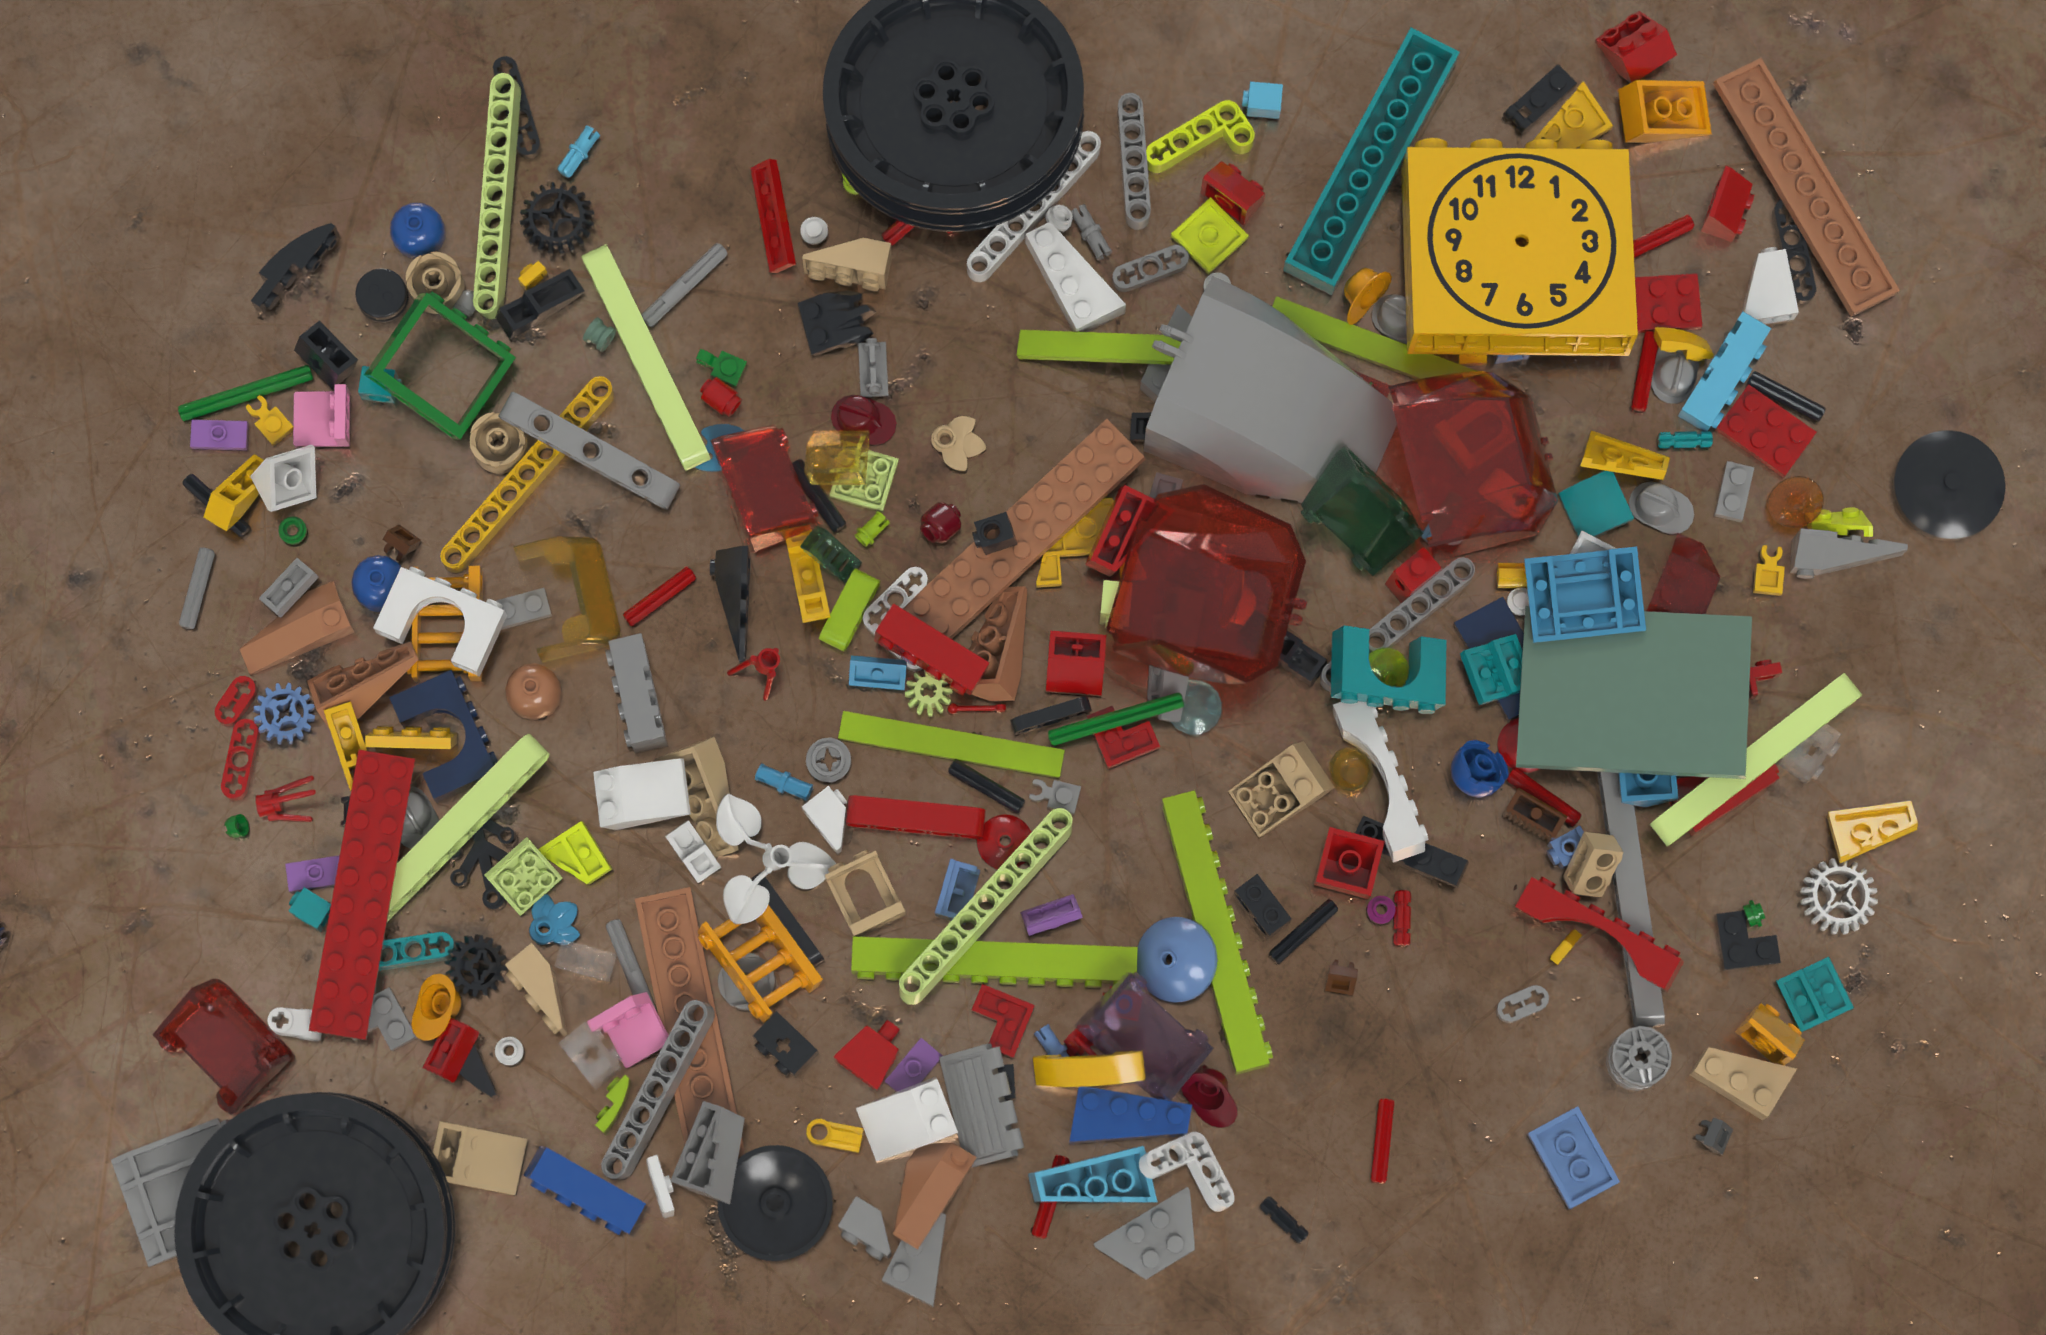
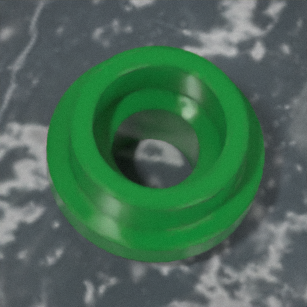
M291 516L285 518L280 523L278 532L285 543L293 545L304 540L307 534V527L302 519ZM291 527L298 528V532L295 535H289L288 531Z
M1749 900V904L1744 905L1743 908L1750 927L1755 925L1761 927V920L1766 919L1761 904H1754L1753 900Z

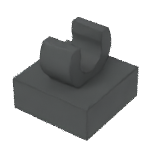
M1714 1117L1712 1122L1702 1120L1701 1124L1709 1128L1705 1136L1696 1134L1695 1138L1712 1152L1723 1155L1733 1129L1724 1121Z

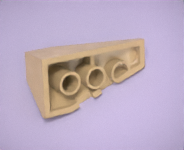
M715 737L691 744L654 759L655 762L679 758L684 759L691 812L689 816L696 824V832L715 858L738 851V845L731 846L720 837L716 827V814L723 797L730 793L725 762Z

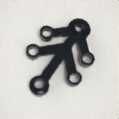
M489 819L473 835L474 844L461 867L451 873L450 880L458 887L466 886L469 882V875L479 860L486 889L482 896L483 903L492 910H500L506 905L507 901L484 874L493 867L490 856L500 861L508 853L488 842L484 829L497 835L499 841L506 845L514 843L517 836L516 832L510 827H502ZM506 831L511 832V838L508 841L503 839V834ZM462 847L450 859H459L463 853ZM459 873L464 875V880L461 883L456 882V876ZM492 893H496L498 896L497 901L494 903L489 901V896Z

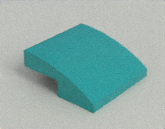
M1603 471L1558 493L1577 538L1581 531L1597 538L1606 534L1609 530L1634 520L1617 479L1611 471Z
M1516 634L1492 640L1488 644L1466 649L1459 653L1479 705L1520 693L1523 651Z
M1830 957L1824 958L1776 981L1801 1032L1855 1008Z

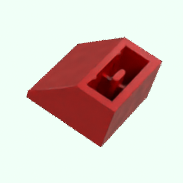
M1641 11L1629 15L1626 20L1614 28L1606 30L1603 35L1595 39L1596 44L1616 72L1630 83L1640 80L1677 55L1668 30Z
M1050 630L1046 692L1102 696L1107 635Z

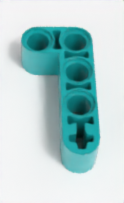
M445 932L384 940L382 950L391 948L393 950V957L387 962L380 961L379 971L450 960L452 956L448 953V950L456 951L455 941ZM444 940L449 946L445 947L444 953H441L437 948L428 949L426 942H429L431 947H438L441 945V941ZM413 944H419L422 947L420 955L415 958L409 957L407 954L409 947Z

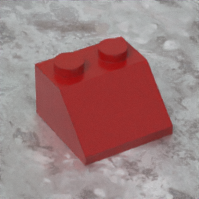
M1221 161L1203 177L1200 194L1207 199L1211 197L1229 216L1245 226L1264 202V189L1256 181H1248L1241 176V171L1233 164L1229 163L1227 165Z
M1725 166L1717 181L1701 232L1732 242L1736 234H1742L1746 219H1743L1742 216L1745 209L1750 210L1755 195L1750 193L1753 184L1729 166Z
M1329 827L1314 885L1369 899L1385 841Z

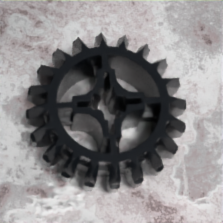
M551 182V189L546 190L545 186L541 185V194L538 195L532 191L530 194L533 201H524V205L528 209L520 211L521 216L525 218L520 221V225L526 228L523 231L524 237H531L529 244L531 246L538 244L539 252H543L548 247L549 255L553 256L555 249H558L560 256H564L565 248L569 247L570 252L574 253L575 243L581 247L584 246V241L581 237H591V233L587 229L594 228V222L590 219L594 218L595 214L594 211L589 210L592 207L591 201H584L586 198L585 193L580 192L576 194V186L573 185L567 191L566 183L562 182L560 188L556 189L555 183ZM555 201L551 208L541 209L545 204ZM565 201L578 209L580 217H574L573 214L565 211ZM560 211L562 219H559L556 225H554L553 219L557 218ZM535 220L549 226L550 237L542 234L536 228ZM574 229L568 235L560 237L564 230Z

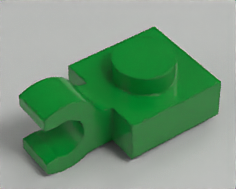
M700 349L696 357V363L713 370L710 375L711 378L718 377L733 388L737 387L747 365V361L724 351H721L719 357H716L710 352Z

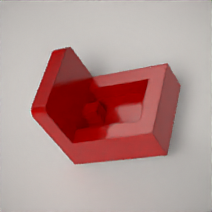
M1770 659L1756 662L1755 667H1750L1749 700L1755 699L1758 695L1756 682L1776 679L1782 674L1780 662L1772 663Z

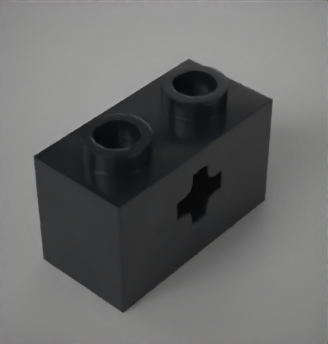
M320 320L299 336L294 349L332 390L335 388V384H340L353 373L358 361Z
M777 1011L753 1035V1038L757 1041L754 1047L765 1057L768 1054L772 1055L777 1060L774 1064L775 1067L786 1077L791 1074L796 1078L819 1054L818 1050ZM780 1040L783 1043L790 1041L788 1044L790 1051L788 1053L784 1050L780 1053L778 1052L779 1046L777 1043Z

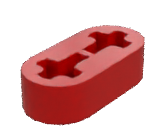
M239 676L235 678L216 705L215 716L222 725H235L241 720L255 699L257 686L250 677ZM249 683L250 693H243L239 700H237L240 691L237 689L238 686H245ZM235 702L236 704L232 709L235 713L234 717L228 716L226 719H223L224 714L222 710L224 708L229 709Z

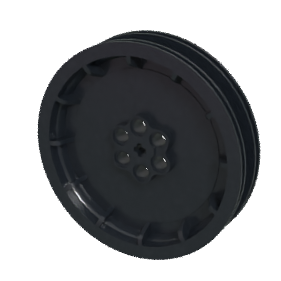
M870 0L845 25L836 39L827 60L823 80V105L828 140L839 169L854 190L869 204L889 217L914 227L942 232H965L996 226L1022 215L1048 196L1065 176L1075 158L1083 132L1084 82L1080 59L1075 45L1062 23L1039 0ZM946 75L953 77L950 80L941 79V77ZM972 81L979 83L977 86L968 85ZM930 93L933 95L931 98L921 97L923 94ZM979 105L987 107L984 110L975 109V107ZM934 117L941 119L940 121L935 123L928 121L929 119ZM960 123L968 125L965 128L956 127V125Z
M333 1092L292 1094L270 1099L248 1108L223 1125L203 1146L193 1161L180 1191L175 1216V1249L180 1273L191 1299L206 1321L220 1335H405L427 1313L446 1280L455 1246V1209L451 1189L440 1162L422 1136L401 1117L375 1102L353 1095ZM307 1193H311L316 1199L315 1206L312 1209L308 1208L304 1203ZM334 1202L340 1203L343 1208L342 1215L339 1218L335 1217L331 1212ZM287 1212L294 1217V1225L291 1228L286 1227L283 1223V1217ZM318 1223L317 1228H321V1233L313 1235L314 1231L311 1230V1225ZM341 1230L345 1231L349 1237L348 1243L345 1246L340 1245L337 1241V1234ZM292 1241L297 1242L300 1246V1253L296 1257L289 1252V1244ZM319 1250L324 1251L327 1255V1262L324 1266L319 1265L316 1261V1254Z

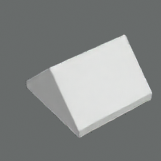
M308 445L268 457L250 476L268 511L273 512L316 498L315 446Z

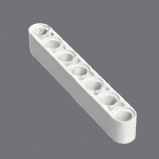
M1092 131L1082 132L1081 141L1073 160L1077 169L1071 172L1067 171L1058 184L1059 189L1051 191L1048 196L1039 202L1041 208L1038 211L1028 210L1012 220L997 225L970 254L967 260V273L971 280L975 282L986 281L1025 239V234L1036 227L1045 217L1047 210L1055 206L1094 163L1100 154L1101 145L1100 138L1096 133ZM1089 142L1095 146V149L1089 152L1084 151L1081 145ZM1012 222H1019L1023 228L1016 232L1010 230L1008 226ZM994 242H1001L1005 248L997 252L992 250L990 246ZM976 262H983L987 268L984 271L978 272L972 268V265Z

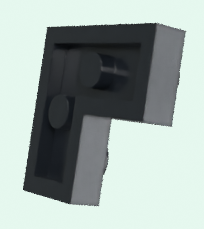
M1744 911L1715 915L1723 971L1778 965L1781 963L1777 935L1748 938Z

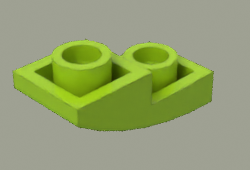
M626 1075L621 1079L617 1076L607 1087L609 1093L606 1097L613 1105L611 1108L605 1106L596 1116L598 1122L595 1126L605 1135L619 1118L627 1101L631 1080Z

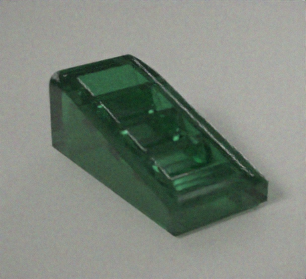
M819 526L814 527L800 546L810 557L844 584L847 583L855 568L858 569L862 563L831 533ZM829 545H832L823 557L822 554L825 552ZM840 552V555L836 558L833 564H831L830 562L837 555V553ZM846 558L849 559L848 563L840 572L838 570L839 567L843 564Z

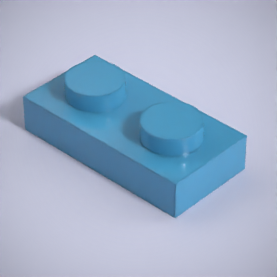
M851 655L849 685L905 690L907 662L899 659Z

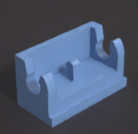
M950 859L935 910V917L952 921L973 898L980 870L976 866Z

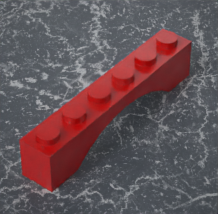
M1541 876L1538 881L1531 877L1515 906L1517 909L1542 923L1575 921L1589 924L1605 931L1617 939L1627 950L1635 963L1639 975L1643 979L1668 992L1684 964V961L1679 958V951L1666 944L1662 949L1653 944L1655 938L1645 932L1640 931L1637 935L1628 930L1631 925L1615 917L1614 921H1611L1604 917L1606 911L1593 904H1590L1589 907L1580 904L1581 898L1566 890L1562 894L1554 889L1556 884Z

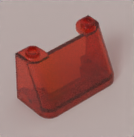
M774 424L723 435L710 440L718 464L725 476L743 524L750 537L754 552L817 528L814 518L819 517L814 502L808 503L784 446L789 442L783 427L777 429Z
M210 979L192 987L152 1034L165 1051L179 1052L183 1050L221 1088L216 1093L217 1103L222 1110L230 1115L237 1113L292 1058L290 1048L226 983L219 979Z

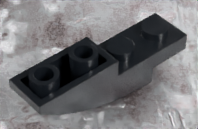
M329 223L304 233L283 247L259 271L265 283L251 300L253 306L258 311L264 314L267 309L271 310L277 304L280 298L278 295L284 287L288 288L294 282L297 271L306 277L310 271L314 272L319 267L322 255L326 250L330 251L338 241L337 236L339 232L336 226Z
M1363 816L1355 833L1384 841V824ZM1384 842L1381 857L1393 863ZM1425 843V852L1394 862L1426 878L1436 879L1458 888L1469 864L1467 859Z

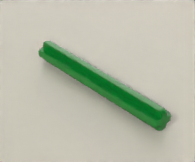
M304 365L179 405L178 412L180 418L186 421L255 399L259 395L264 396L311 381L313 375L310 367Z
M1177 692L1049 730L1048 737L1052 745H1058L1183 708L1184 700L1181 693Z

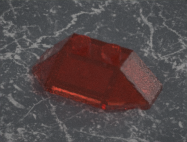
M1677 533L1645 609L1646 612L1706 614L1720 580V575L1703 543Z

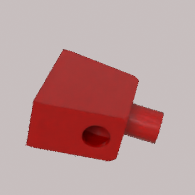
M1423 547L1396 568L1385 585L1397 600L1402 603L1443 569ZM1398 580L1402 583L1405 589H1403L1399 585Z
M889 1020L885 1021L878 1032L867 1025L835 1054L834 1060L878 1092L899 1054V1049L891 1042L900 1029Z

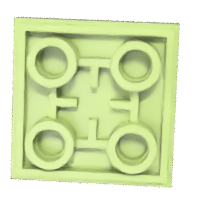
M845 443L829 495L830 498L883 513L899 459Z
M527 837L484 874L520 916L562 879L561 875Z

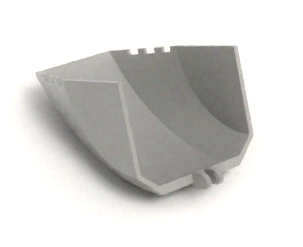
M1212 276L1201 296L1186 333L1167 325H1161L1159 332L1163 335L1180 341L1179 349L1156 340L1152 345V348L1173 357L1174 360L1146 426L1144 451L1244 494L1255 496L1258 494L1270 496L1269 498L1281 500L1283 498L1295 500L1298 503H1314L1325 505V507L1360 512L1402 411L1283 313L1252 294Z

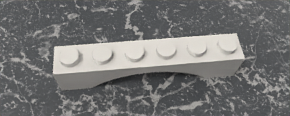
M1360 701L1353 704L1342 702L1333 704V716L1343 740L1357 747L1368 756L1377 767L1385 782L1389 806L1383 826V839L1393 863L1425 852V841L1428 840L1426 829L1423 824L1418 825L1415 817L1418 816L1417 807L1413 799L1408 800L1405 792L1408 791V786L1404 776H1398L1395 769L1398 766L1396 756L1393 750L1388 751L1385 744L1388 742L1383 726L1378 727L1375 718H1378L1376 707L1367 706V702Z

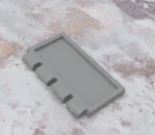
M990 1043L939 1057L960 1146L977 1157L971 1168L1017 1156V1149L1024 1148L1020 1128L1012 1129L1011 1124L1018 1123L1013 1100L1005 1101L1004 1096L1011 1095L1006 1072L998 1073L997 1068L1004 1067L1000 1047L992 1048Z

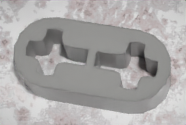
M1534 985L1511 994L1498 1003L1496 1008L1497 1016L1505 1023H1513L1543 1010L1548 1004V992L1545 988ZM1533 991L1536 995L1541 994L1543 997L1539 1001L1540 1006H1537L1535 1003L1525 1005L1524 1001L1532 996L1531 992ZM1508 1002L1510 1006L1519 1003L1521 1008L1514 1011V1017H1511L1509 1014L1504 1015L1502 1010L1506 1007L1505 1003Z

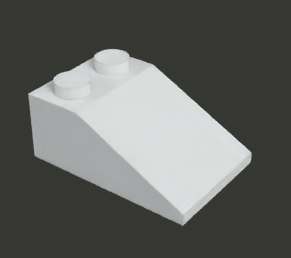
M682 758L617 766L593 772L601 828L620 830L691 814L685 765Z
M936 1077L856 1107L876 1162L958 1133Z

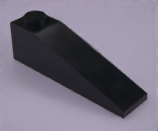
M748 546L717 550L716 558L710 559V576H715L739 663L747 660L751 556Z

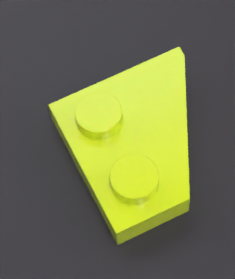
M1844 508L1842 512L1817 510L1814 514H1806V525L1809 529L1837 532V535H1848V530H1863L1864 537H1873V525L1863 511L1858 508Z
M582 821L538 849L546 859L589 885L612 870L611 865Z

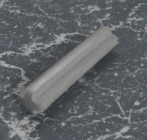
M200 548L198 551L179 625L183 628H195L215 555L214 551L209 548Z

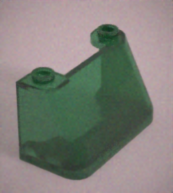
M1346 445L1336 452L1301 503L1303 507L1301 514L1310 524L1315 522L1320 525L1323 523L1350 548L1354 555L1351 560L1360 571L1366 569L1372 576L1424 534L1404 500Z

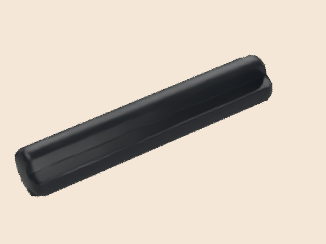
M1754 371L1747 384L1815 421H1820L1825 413L1826 408L1757 371Z
M802 459L794 461L789 466L793 476L833 532L841 530L846 525L845 519Z
M189 474L182 484L207 507L211 492L213 491L194 474ZM241 518L231 529L238 536L242 537L249 531L250 525Z
M956 759L950 765L948 772L998 803L1015 813H1019L1023 808L1025 800L978 771Z
M1327 899L1269 952L1273 961L1277 964L1281 963L1338 911L1337 905L1331 899Z

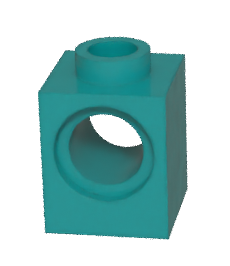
M362 366L358 389L361 399L395 403L394 396L364 376L369 367ZM384 369L386 373L402 384V379H398L399 376L396 370Z
M305 887L301 892L297 891L289 902V906H291L289 912L317 931L322 932L328 923L331 904Z

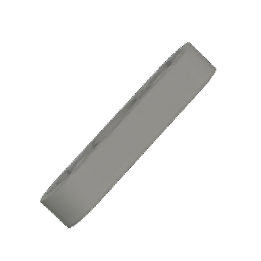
M1172 245L1122 264L1113 272V285L1121 292H1128L1179 273L1188 265V252L1180 245ZM1172 253H1176L1177 256H1183L1180 264L1177 265L1175 261L1166 263L1167 270H1163V263L1160 257H1163V261L1166 262L1172 258ZM1147 262H1154L1159 270L1154 275H1147L1142 269L1143 265ZM1134 267H1138V274L1141 280H1138L1137 275L1130 277L1129 284H1125L1124 281H1118L1120 273L1125 272V275L1129 276L1135 273Z

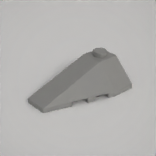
M1801 528L1791 540L1790 573L1797 574L1799 578L1811 579L1814 578V575H1822L1902 556L1908 550V544L1880 539L1869 540V543H1865L1861 536L1851 535L1850 537L1837 538V532Z

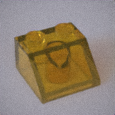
M814 431L806 446L804 470L810 484L866 485L870 432Z

